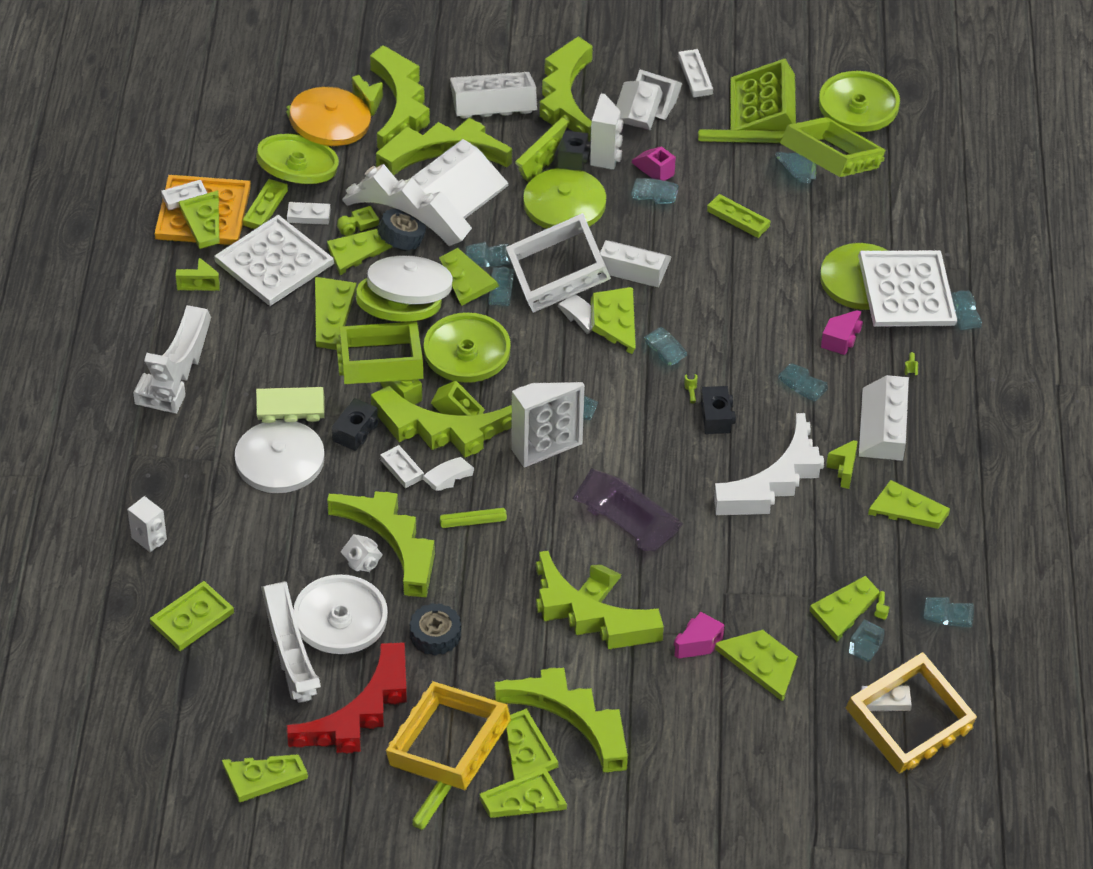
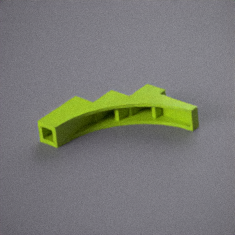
M577 37L545 59V74L548 77L542 80V95L545 98L540 101V117L552 125H555L563 117L569 121L567 128L574 132L589 133L588 141H591L592 121L576 105L571 93V87L578 73L592 61V45Z
M383 45L370 55V68L372 72L381 77L390 87L396 99V107L390 120L377 133L378 149L384 147L406 127L419 132L430 123L429 108L423 105L425 100L424 87L418 84L420 79L419 66Z
M468 118L454 131L438 122L424 135L406 127L376 153V168L384 164L394 176L402 169L416 162L440 157L463 139L478 148L488 160L508 167L512 164V148L485 134V126L471 118Z
M390 386L371 394V405L377 407L378 418L398 442L419 434L431 450L444 446L451 441L466 458L484 449V440L491 439L494 435L512 428V405L490 413L457 416L436 413L416 406L401 397Z
M375 491L374 498L329 494L327 500L328 515L351 519L371 528L383 537L394 549L401 562L404 572V595L427 598L435 556L434 540L415 538L416 517L397 515L398 494Z
M549 551L539 552L536 571L537 575H542V579L540 580L541 589L539 590V599H536V607L538 613L542 612L544 621L568 618L569 626H574L576 635L600 632L602 641L606 640L608 649L663 641L664 626L659 608L648 610L624 609L591 599L576 590L561 576L550 557Z
M564 668L541 670L540 678L495 682V701L534 706L564 718L589 740L598 755L603 773L627 770L628 755L619 709L595 711L592 688H578L568 691Z

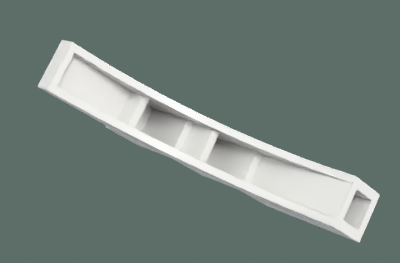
M384 164L377 168L373 166L368 169L364 180L358 185L352 184L346 190L347 194L342 199L347 206L354 203L372 202L397 208L426 224L448 246L461 242L472 229L441 191L434 194L431 192L426 194L413 178L398 181Z
M187 305L177 334L168 350L162 356L146 354L145 363L153 376L151 387L156 395L163 398H168L169 396L176 397L181 380L187 381L191 365H198L211 320L207 309Z
M796 413L793 440L777 462L749 478L715 484L714 502L716 515L770 514V507L775 503V496L795 495V487H799V478H819L820 469L824 468V458L819 455V448L813 447L812 439H808V435H810V422H806L805 413Z
M287 582L262 586L273 641L277 644L281 667L286 674L291 699H297L298 703L312 700L311 695L317 694L316 688L321 687L319 677H317L312 669L301 639Z

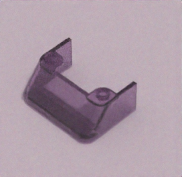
M591 468L572 498L575 501L586 504L588 506L587 510L595 516L599 514L607 516L635 536L638 542L637 546L647 553L649 551L655 552L674 536L683 525L680 520L624 480Z

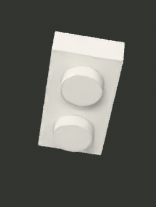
M197 180L162 190L161 193L168 210L179 208V201L207 194V191L202 181Z
M289 202L287 222L329 224L330 204Z
M400 445L380 455L383 464L405 488L423 479L424 472Z
M897 686L866 707L870 711H911L909 686Z

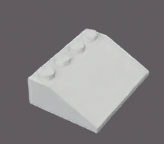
M529 72L450 78L455 112L461 118H471L472 115L479 114L482 117L492 116V113L511 115L512 112L520 111L522 114L532 113V110H537L536 86Z
M464 139L411 177L426 194L430 192L434 194L441 191L464 219L508 186V182L482 152Z
M582 382L531 383L512 391L511 450L524 468L582 444L584 384Z

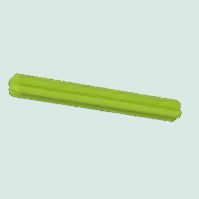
M700 129L698 131V140L700 142L781 143L785 131Z

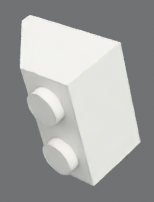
M639 69L636 81H644L660 86L663 94L655 117L665 120L677 101L682 83Z
M644 81L624 82L616 105L620 110V120H623L625 124L651 130L663 94L660 86Z

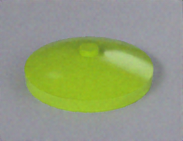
M848 71L831 77L823 84L819 95V107L822 114L847 129L856 132L874 131L889 125L896 118L900 105V97L893 84L877 74L865 71Z
M278 134L263 139L258 145L256 154L259 165L268 173L286 181L302 184H315L330 180L335 176L339 164L336 153L330 147L309 141L301 135Z
M560 168L547 170L535 176L527 184L524 191V209L527 215L536 224L546 229L582 213L588 226H591L601 218L606 207V193L602 184L595 177L584 171Z
M852 243L836 248L826 256L821 266L820 280L823 289L833 300L846 307L870 310L858 255L860 251L888 250L867 243Z
M367 278L359 283L356 291V301L364 311L375 317L391 321L409 322L429 318L439 311L442 299L425 304H406L391 301L374 293L367 284Z
M457 313L444 317L431 326L424 339V356L430 368L446 379L457 382L482 381L496 375L507 364L510 357V338L505 328L488 316L477 313Z

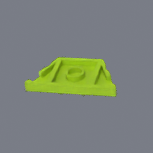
M562 117L516 161L515 164L519 166L518 170L521 172L522 178L529 182L534 176L540 174L546 165H550L553 162L555 152L569 121Z
M633 288L593 293L591 297L592 330L599 335L605 336L607 340L614 344L618 341L628 347L626 351L631 354L635 350Z
M764 630L726 639L715 644V650L778 699L781 701L785 699L786 691L797 663V655Z

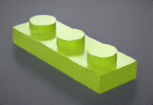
M268 179L243 218V226L257 229L268 222L287 193L288 184Z
M718 194L707 205V211L757 238L770 227V220L721 194Z

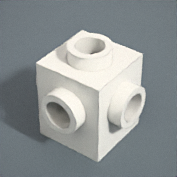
M353 534L341 550V553L349 561L348 565L355 571L370 572L376 567L383 555L377 549L378 545L372 539Z

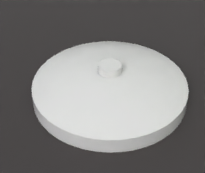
M393 256L378 260L369 267L367 284L374 293L385 299L406 304H425L446 297L452 289L453 278L447 268L435 261L415 256Z
M275 420L273 423L263 422L249 429L237 443L235 449L236 468L241 478L258 490L269 493L292 492L310 484L321 472L324 465L323 443L314 430L302 423L285 422L284 420Z
M331 575L317 579L300 592L294 605V614L302 639L312 647L328 653L347 654L363 650L378 640L387 624V605L383 595L374 585L355 576Z

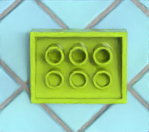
M786 59L731 77V130L785 131L787 125L796 123L795 74Z

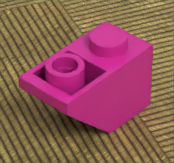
M661 146L646 150L632 159V164L661 184L675 175L676 157Z
M853 311L830 318L822 334L821 348L846 355L848 348L854 346L855 334L861 331L863 321H860L861 312Z
M700 612L695 619L692 618L688 622L684 633L678 634L673 644L675 646L674 656L679 659L711 654L715 649V644L723 639L724 624Z

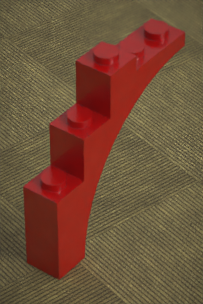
M405 643L381 644L379 663L371 681L348 705L318 720L287 725L288 747L336 745L337 753L361 752L360 728L384 727L383 704L407 702Z

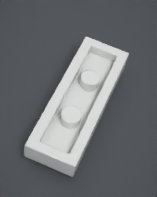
M698 49L679 52L678 58L693 97L713 95V87Z

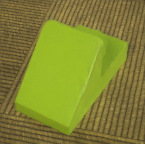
M359 75L352 77L353 94L365 102L371 116L375 115L383 98V83L380 82L369 86Z
M201 258L198 261V270L176 269L177 290L220 291L219 273Z
M853 440L828 453L826 467L839 470L838 478H842V488H850L858 441Z
M591 565L590 577L579 592L601 603L621 578V574L603 565Z

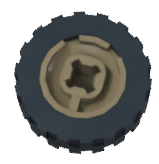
M396 208L386 210L383 213L377 230L378 235L381 236L380 238L387 244L392 245V247L411 250L420 246L426 232V226L417 218Z
M431 603L430 605L422 606L411 616L410 639H412V644L425 654L443 655L448 651H452L454 647H457L461 639L460 616L448 605Z

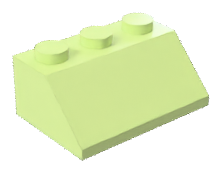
M323 387L256 389L258 420H262L264 423H273L275 419H284L285 422L298 421L297 419H306L307 421L315 422L319 421L320 418H324L325 397Z

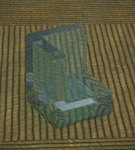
M863 620L851 637L849 653L870 662L883 643L885 629Z

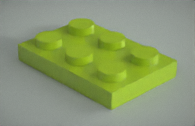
M203 581L152 616L150 624L181 651L234 614V607Z

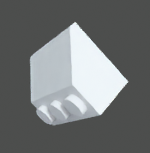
M602 93L592 118L590 165L614 169L616 162H620L622 150H619V147H621L623 136L619 135V132L622 131L623 120H620V110Z
M605 241L600 252L609 275L658 288L671 260L669 255L613 241Z

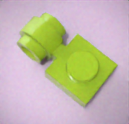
M371 206L352 211L351 217L342 216L337 221V228L345 236L354 234L355 227L363 231L379 225V218Z

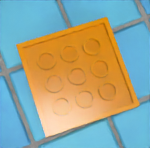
M169 175L165 190L197 180L202 181L207 193L218 190L220 243L218 244L232 245L240 239L251 188L250 181ZM162 200L155 229V239L196 242L180 208L168 210L164 200Z

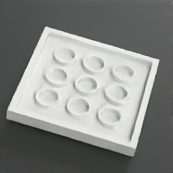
M279 215L214 256L215 262L269 306L334 264L333 257Z
M860 251L858 257L874 327L955 326L957 317L941 251Z

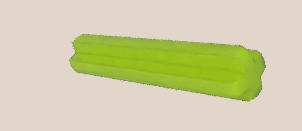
M505 508L440 515L441 528L501 522L506 521L507 514Z
M441 781L437 782L414 817L412 823L414 827L420 830L425 828L452 786Z

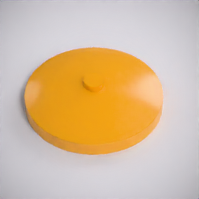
M333 87L312 88L300 93L292 101L289 115L291 125L302 137L328 146H341L358 141L367 133L371 119L369 108L362 99L351 92Z

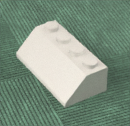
M887 375L863 388L859 457L903 461L906 444L909 377Z

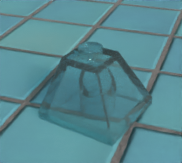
M775 152L774 157L794 178H799L800 183H811V179H816V163L798 153Z

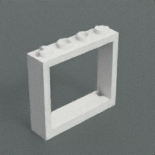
M583 213L506 247L533 313L611 279ZM584 232L597 263L530 291L518 260Z

